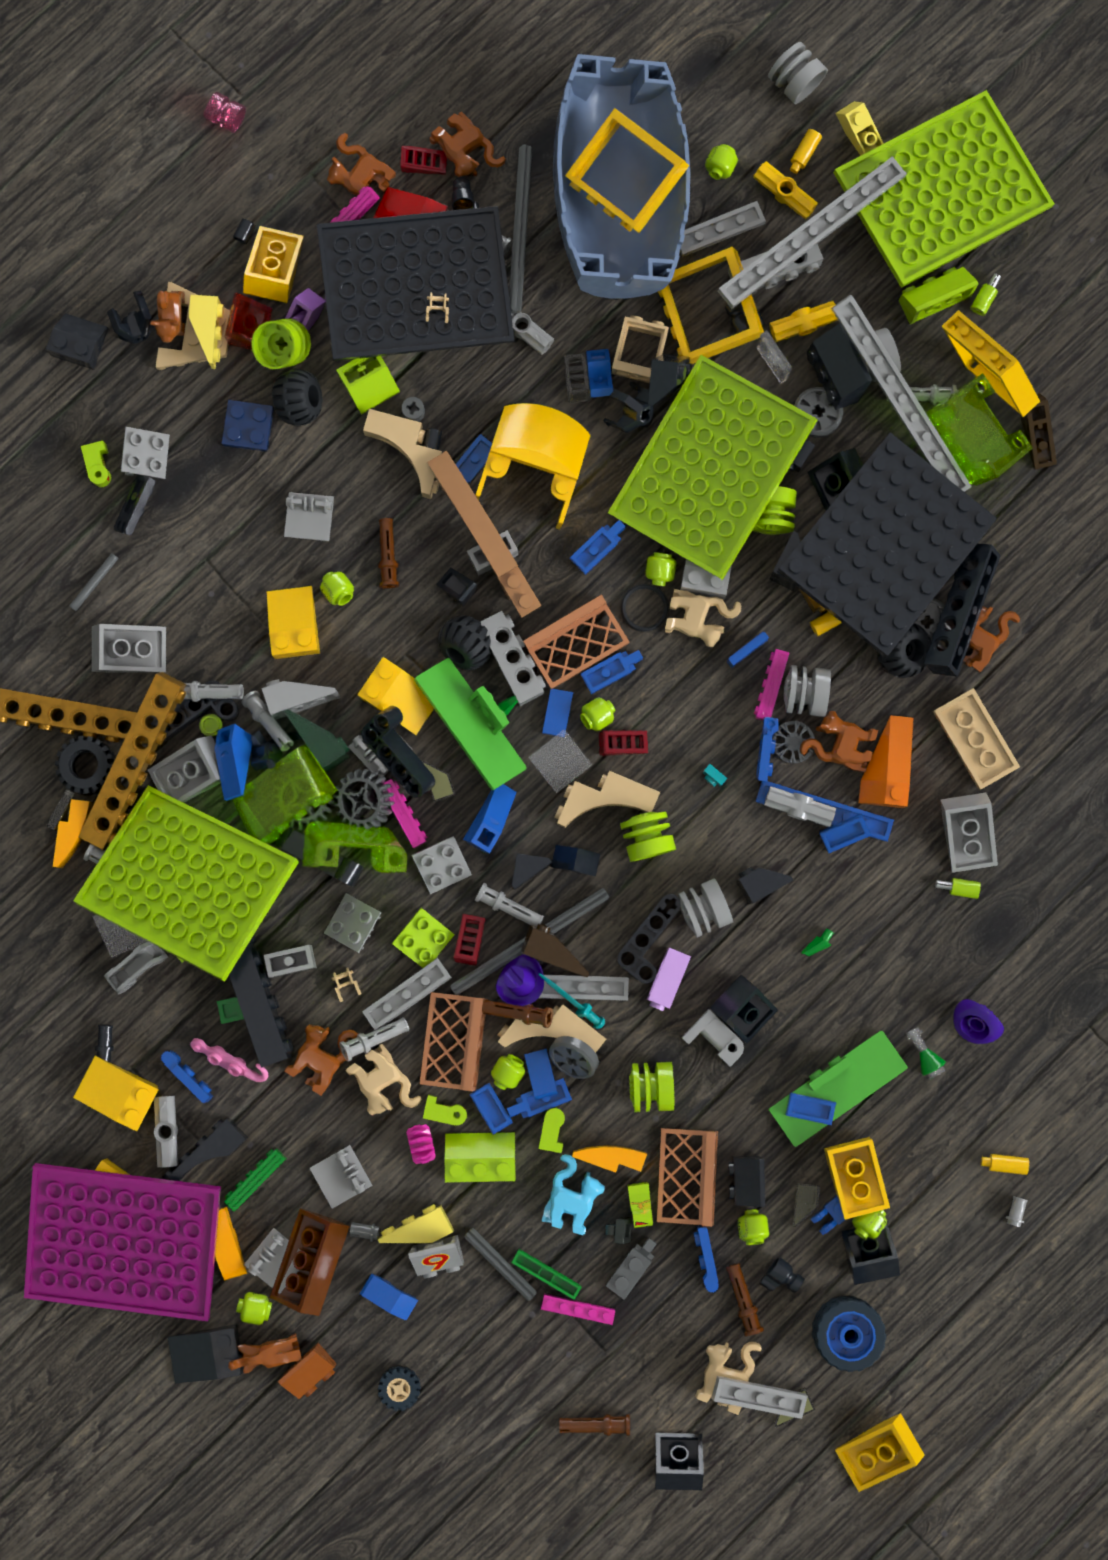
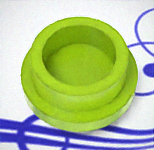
M215 714L203 716L199 723L201 732L206 736L212 735V737L216 736L218 730L222 729L223 726L221 719Z

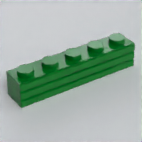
M277 1148L275 1150L271 1149L266 1154L267 1158L264 1161L261 1159L255 1165L257 1168L254 1171L250 1170L245 1175L247 1178L244 1181L241 1180L235 1186L237 1189L234 1192L230 1191L225 1196L226 1200L224 1202L233 1212L287 1159Z
M518 1249L511 1263L575 1300L582 1288V1285L521 1249Z

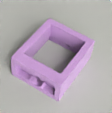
M667 948L647 997V1000L651 1001L649 1006L664 1011L665 1007L670 1009L691 956Z

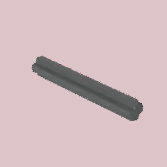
M474 1228L465 1234V1239L526 1300L530 1301L536 1295V1290Z

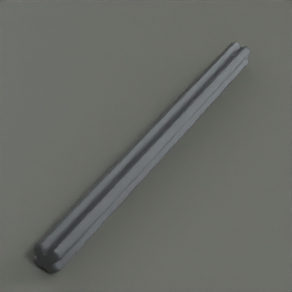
M526 144L519 148L509 290L511 313L514 314L522 311L532 162V147Z
M602 888L545 925L550 927V932L554 934L608 900L609 895ZM525 938L451 984L450 987L453 993L459 995L523 954L521 948Z

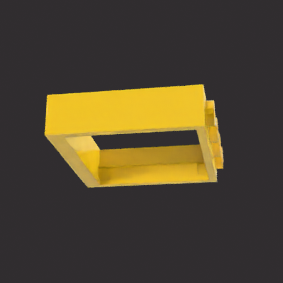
M614 108L565 176L571 181L569 185L579 193L581 190L585 191L588 194L585 198L595 206L598 203L602 204L605 207L602 211L612 219L615 216L622 220L620 225L629 232L634 229L640 233L689 165L681 157ZM620 126L674 166L634 220L581 180Z
M730 247L676 269L670 283L726 260L733 277L744 269L738 251ZM669 284L664 289L658 291L660 297H664L666 303L663 306L667 318L671 319L673 325L670 327L672 336L675 340H678L680 346L677 348L678 355L690 357L689 363H696L700 355L709 358L765 336L751 294L741 302L750 329L691 352Z
M958 310L942 325L944 332L964 366L1022 417L1040 402L1019 361ZM976 361L978 365L973 369L971 365Z

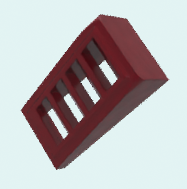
M402 146L401 172L446 175L447 157L444 151ZM408 156H413L412 163H408ZM418 156H422L421 165L417 164ZM427 157H431L430 166H426ZM436 157H440L439 167H435Z
M602 731L599 733L600 755L647 754V731ZM635 736H639V748H636ZM608 737H611V749H609ZM617 737H620V749H617ZM626 737L630 739V748H627Z
M463 914L454 953V962L477 966L486 918ZM466 923L479 925V928L466 927ZM464 933L476 934L477 937L464 936ZM462 943H472L475 944V947L462 945ZM461 951L473 953V956L461 954Z

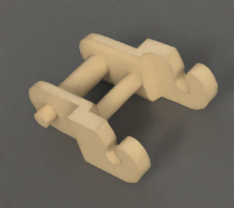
M430 292V296H427V300H430V306L426 307V322H429V311L438 309L445 312V323H448L449 307H446V301H449V298H446V293L444 297L433 296L432 292ZM432 301H443V306H432Z
M348 967L346 972L338 975L334 972V977H332V980H335L338 986L335 990L340 1002L343 1001L340 989L344 986L354 984L358 995L362 994L357 980L354 981L352 978L353 970L350 971ZM349 976L350 981L343 984L339 983V979Z

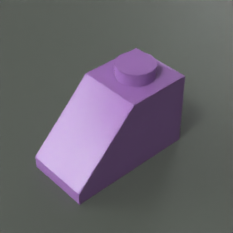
M308 288L294 298L285 319L292 318L300 321L309 331L319 318L326 301Z

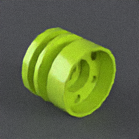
M292 318L267 321L259 325L251 341L252 351L256 360L269 369L295 366L306 359L311 348L310 335L306 327L300 321Z
M778 486L752 531L769 535L793 532L795 524L790 521L795 519V515L785 510L796 507L797 491Z
M648 812L633 816L626 822L620 823L621 830L632 828V832L623 835L624 839H635V843L626 847L630 862L676 850L673 835L661 834V831L669 828L670 824H659L658 822L668 818L667 812Z
M656 1062L655 1073H650L648 1063H644V1073L639 1074L638 1063H632L629 1089L634 1112H640V1101H645L646 1112H650L651 1101H656L659 1111H673L674 1079L672 1062Z

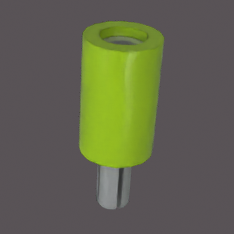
M994 274L989 284L982 285L970 307L974 313L980 316L986 315L998 293L995 287L1001 278L1000 275Z
M952 878L951 882L936 880L935 882L936 888L950 890V895L978 899L980 894V882Z

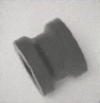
M410 397L403 402L402 412L404 418L417 422L424 418L425 409L423 402L419 398Z

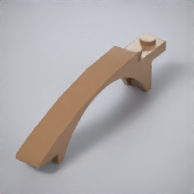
M445 451L428 461L427 464L438 480L439 485L467 525L495 573L508 600L512 601L521 618L541 607L540 602L520 571L518 564L448 452Z

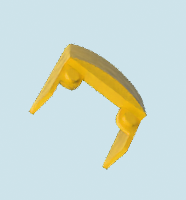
M528 403L504 406L475 496L479 501L487 476L501 478L506 475L511 460L555 474L551 484V493L558 500L564 501L556 528L560 529L579 476L590 434L580 423L567 414L547 406Z

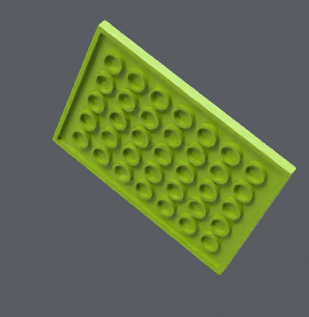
M987 90L836 168L833 172L844 192L892 156L907 173L902 180L857 213L901 288L1054 206L1053 200Z
M700 355L608 513L723 580L818 420Z
M148 785L73 901L90 912L225 982L299 861Z

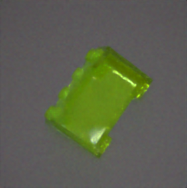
M983 373L971 379L926 413L968 482L975 486L998 478L1033 449L1021 430L1007 435L984 401V398L994 394L995 390ZM978 382L984 386L985 391L979 388ZM1015 438L1022 443L1023 447H1019L1016 444Z
M307 745L290 752L278 761L274 768L267 769L245 786L244 795L232 799L250 836L266 844H271L280 838L279 833L290 827L288 824L294 818L297 821L308 814L306 810L309 807L313 806L315 808L320 804L323 806L333 799L332 794L338 790Z
M320 821L311 822L306 827L302 865L304 867H338L339 846L371 849V865L377 872H406L407 854L389 828H375L373 826L370 829H365L364 825L357 827L356 824L349 825ZM327 848H330L333 852V857L329 861H326Z

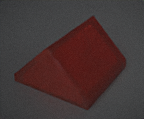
M234 293L224 335L227 343L232 346L252 350L251 341L253 334L259 325L270 321L272 308L242 294Z

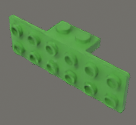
M449 658L414 679L491 790L497 789L527 769L524 762L502 733V730L510 722L507 720L506 714L495 703L492 694L484 686L473 692Z
M879 1031L842 1058L840 1056L833 1058L828 1062L829 1067L823 1071L818 1069L809 1076L810 1080L792 1093L836 1102L833 1116L834 1121L904 1072L908 1067L884 1032ZM787 1095L770 1107L769 1111L793 1146L797 1147L827 1126V1124L786 1116L789 1095Z

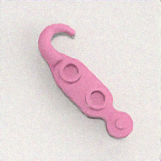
M194 1038L190 1043L195 1052L206 1054L211 1064L225 1068L233 1076L238 1077L242 1075L255 1082H263L268 1078L267 1070L264 1067L261 1068L258 1063L256 1068L262 1074L251 1070L246 1066V1062L242 1058L228 1054L220 1046L209 1047L202 1039Z

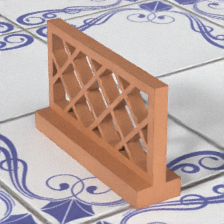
M602 595L523 641L525 648L530 653L551 690L630 643ZM605 611L609 617L608 626L604 627L594 624L596 616ZM593 618L592 623L587 622L588 620ZM611 622L615 629L610 628ZM586 625L591 627L588 639L575 636L578 626ZM593 627L606 630L603 643L590 640ZM573 630L572 635L566 634V633H568V632H570V631ZM609 631L618 633L623 640L615 646L606 644ZM561 636L571 638L568 650L555 647L557 639ZM574 639L587 642L584 654L571 651ZM554 641L553 647L548 646V644ZM589 643L602 646L599 656L592 657L586 655ZM605 647L610 648L609 650L604 652ZM541 648L550 649L549 662L539 660L535 652ZM554 651L567 654L564 666L551 663ZM570 655L583 658L581 666L577 669L567 667ZM585 658L590 659V661L584 664ZM542 664L548 665L547 670L544 669ZM550 666L563 669L561 678L555 682H552L548 675ZM566 670L572 671L565 675Z
M431 992L420 1084L465 1091L477 1090L486 1017L482 1013V1006L486 999ZM436 997L444 998L450 1005L441 1014L435 1008ZM450 999L457 1000V1001H456L455 1003H452V1002L450 1001ZM461 1001L471 1002L470 1011L462 1016L455 1006ZM453 1009L460 1019L450 1027L443 1016ZM440 1019L447 1030L437 1037L432 1029L433 1024ZM463 1022L467 1028V1035L459 1039L452 1029ZM450 1032L457 1043L447 1050L440 1039ZM437 1042L444 1053L434 1060L430 1054V1047ZM460 1045L464 1051V1058L457 1063L450 1052ZM447 1055L454 1066L444 1073L437 1062ZM434 1065L441 1076L435 1081L426 1080L427 1070ZM456 1068L462 1075L461 1084H453L447 1077ZM444 1078L447 1083L439 1081H441Z
M661 1128L657 1222L711 1227L714 1225L718 1131ZM667 1133L676 1134L682 1141L673 1150L666 1143ZM680 1134H685L688 1136L684 1139ZM693 1135H701L702 1146L695 1152L687 1140ZM683 1144L693 1153L685 1162L675 1153ZM701 1150H702V1158L697 1154V1153H699ZM671 1155L681 1164L672 1173L665 1167V1160ZM694 1156L701 1162V1169L695 1175L685 1165ZM682 1167L692 1177L683 1186L673 1176ZM666 1172L669 1176L664 1180ZM701 1173V1180L699 1181L697 1176ZM670 1178L679 1187L671 1197L664 1190V1183ZM693 1179L700 1186V1193L694 1198L685 1189ZM681 1190L691 1200L682 1209L672 1199ZM665 1195L667 1200L663 1203V1198ZM700 1196V1202L698 1204L695 1200ZM669 1201L679 1211L672 1218L663 1217V1207ZM693 1203L699 1209V1219H689L683 1211ZM681 1214L684 1218H676V1217Z

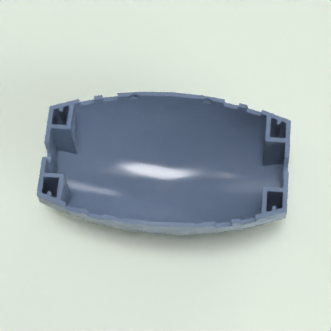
M578 54L564 88L557 117L553 152L554 197L565 250L580 290L594 296L610 299L651 295L664 289L672 280L680 257L681 245L684 242V231L689 212V146L686 127L681 118V104L677 102L675 96L676 87L666 62L629 59L624 67L613 68L612 66L615 63L614 57ZM614 108L681 157L689 165L640 233L634 229L631 232L620 225L622 221L620 218L615 216L612 219L602 211L605 208L602 204L598 203L595 206L585 198L588 194L583 190L579 193L569 185L571 181L565 176ZM620 126L581 180L634 220L674 166Z

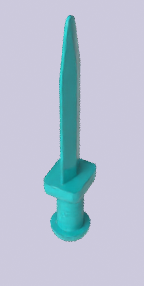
M539 974L550 987L578 1009L575 1013L578 1017H585L594 1024L593 1027L596 1029L604 1026V1018L592 1012V1006L589 1003H578L558 985L542 974Z

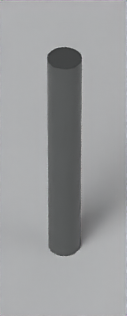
M112 553L69 605L73 610L77 611L116 563L119 559Z

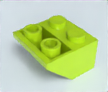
M381 356L354 359L336 370L361 415L400 393Z

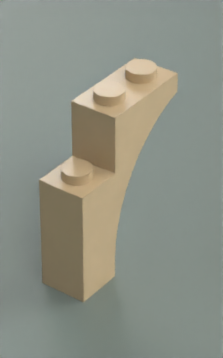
M369 409L363 429L365 436L384 441L399 450L410 461L417 472L422 497L431 499L433 493L437 494L439 482L427 462L442 454V451L418 445L423 443L426 432L423 430L421 422Z
M609 771L608 775H602L598 787L602 788L601 791L577 781L574 782L573 786L569 784L564 794L567 801L564 807L559 806L555 818L558 819L557 825L566 828L578 816L599 807L625 806L648 813L652 812L660 792Z
M557 1005L554 1007L553 1020L549 1028L533 1023L526 1025L522 1020L515 1019L510 1027L505 1024L498 1033L500 1037L498 1042L504 1047L528 1037L547 1036L558 1038L570 1036L587 1043L595 1053L606 1040V1038L564 1005L560 1008Z

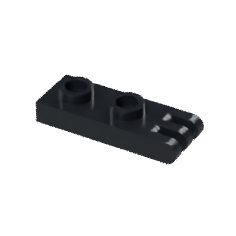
M137 474L114 525L116 532L131 535L134 532L139 518L144 513L147 500L153 493L155 480Z

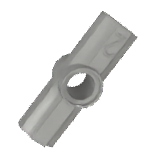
M522 312L518 314L511 313L514 335L524 340L539 354L543 355L554 342V338L536 325L529 315ZM520 322H525L528 325L524 330H519L516 326Z
M771 786L764 806L785 812L790 817L803 821L809 820L827 827L831 826L836 808L813 801V798L806 795L792 794Z
M175 1096L155 1097L154 1136L156 1138L157 1167L178 1166V1126L176 1125ZM163 1125L171 1128L172 1132L169 1138L161 1134Z

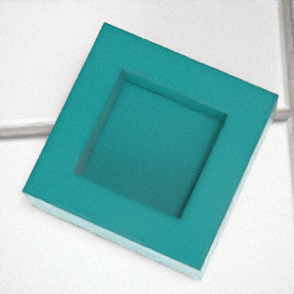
M711 764L703 771V774L706 775L704 779L713 787L716 784L721 787L727 780Z

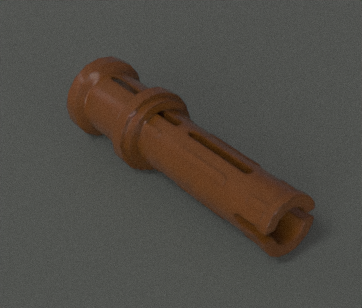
M382 518L379 519L381 561L378 564V568L381 569L379 587L386 589L399 587L396 572L398 563L394 555L393 519Z
M487 999L483 1002L482 1013L485 1015L522 1020L526 1025L533 1023L549 1028L553 1020V1010L550 1007L545 1009L536 1008L533 1004H528L524 1007Z
M740 1263L727 1266L726 1270L728 1271L740 1309L737 1314L742 1319L745 1328L744 1336L747 1337L763 1332L764 1327L760 1326L757 1316L758 1309L752 1304Z
M606 1414L604 1418H560L559 1430L560 1433L598 1432L604 1433L607 1436L625 1433L626 1436H630V1414L619 1417H611L610 1414Z

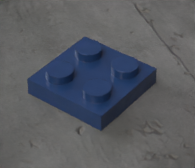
M228 400L222 445L267 452L274 407L271 405Z

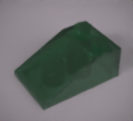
M287 709L284 711L321 767L327 773L350 758L347 754L350 749L341 736L336 738L329 731Z

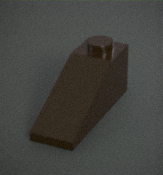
M1040 393L1037 394L1040 402L1024 417L1020 415L1035 470L1057 464L1048 399Z
M540 923L537 926L530 925L521 948L523 954L588 978L589 972L550 932V927Z

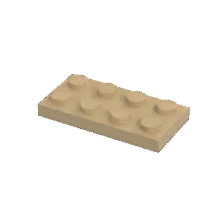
M974 688L933 711L979 790L1020 767Z

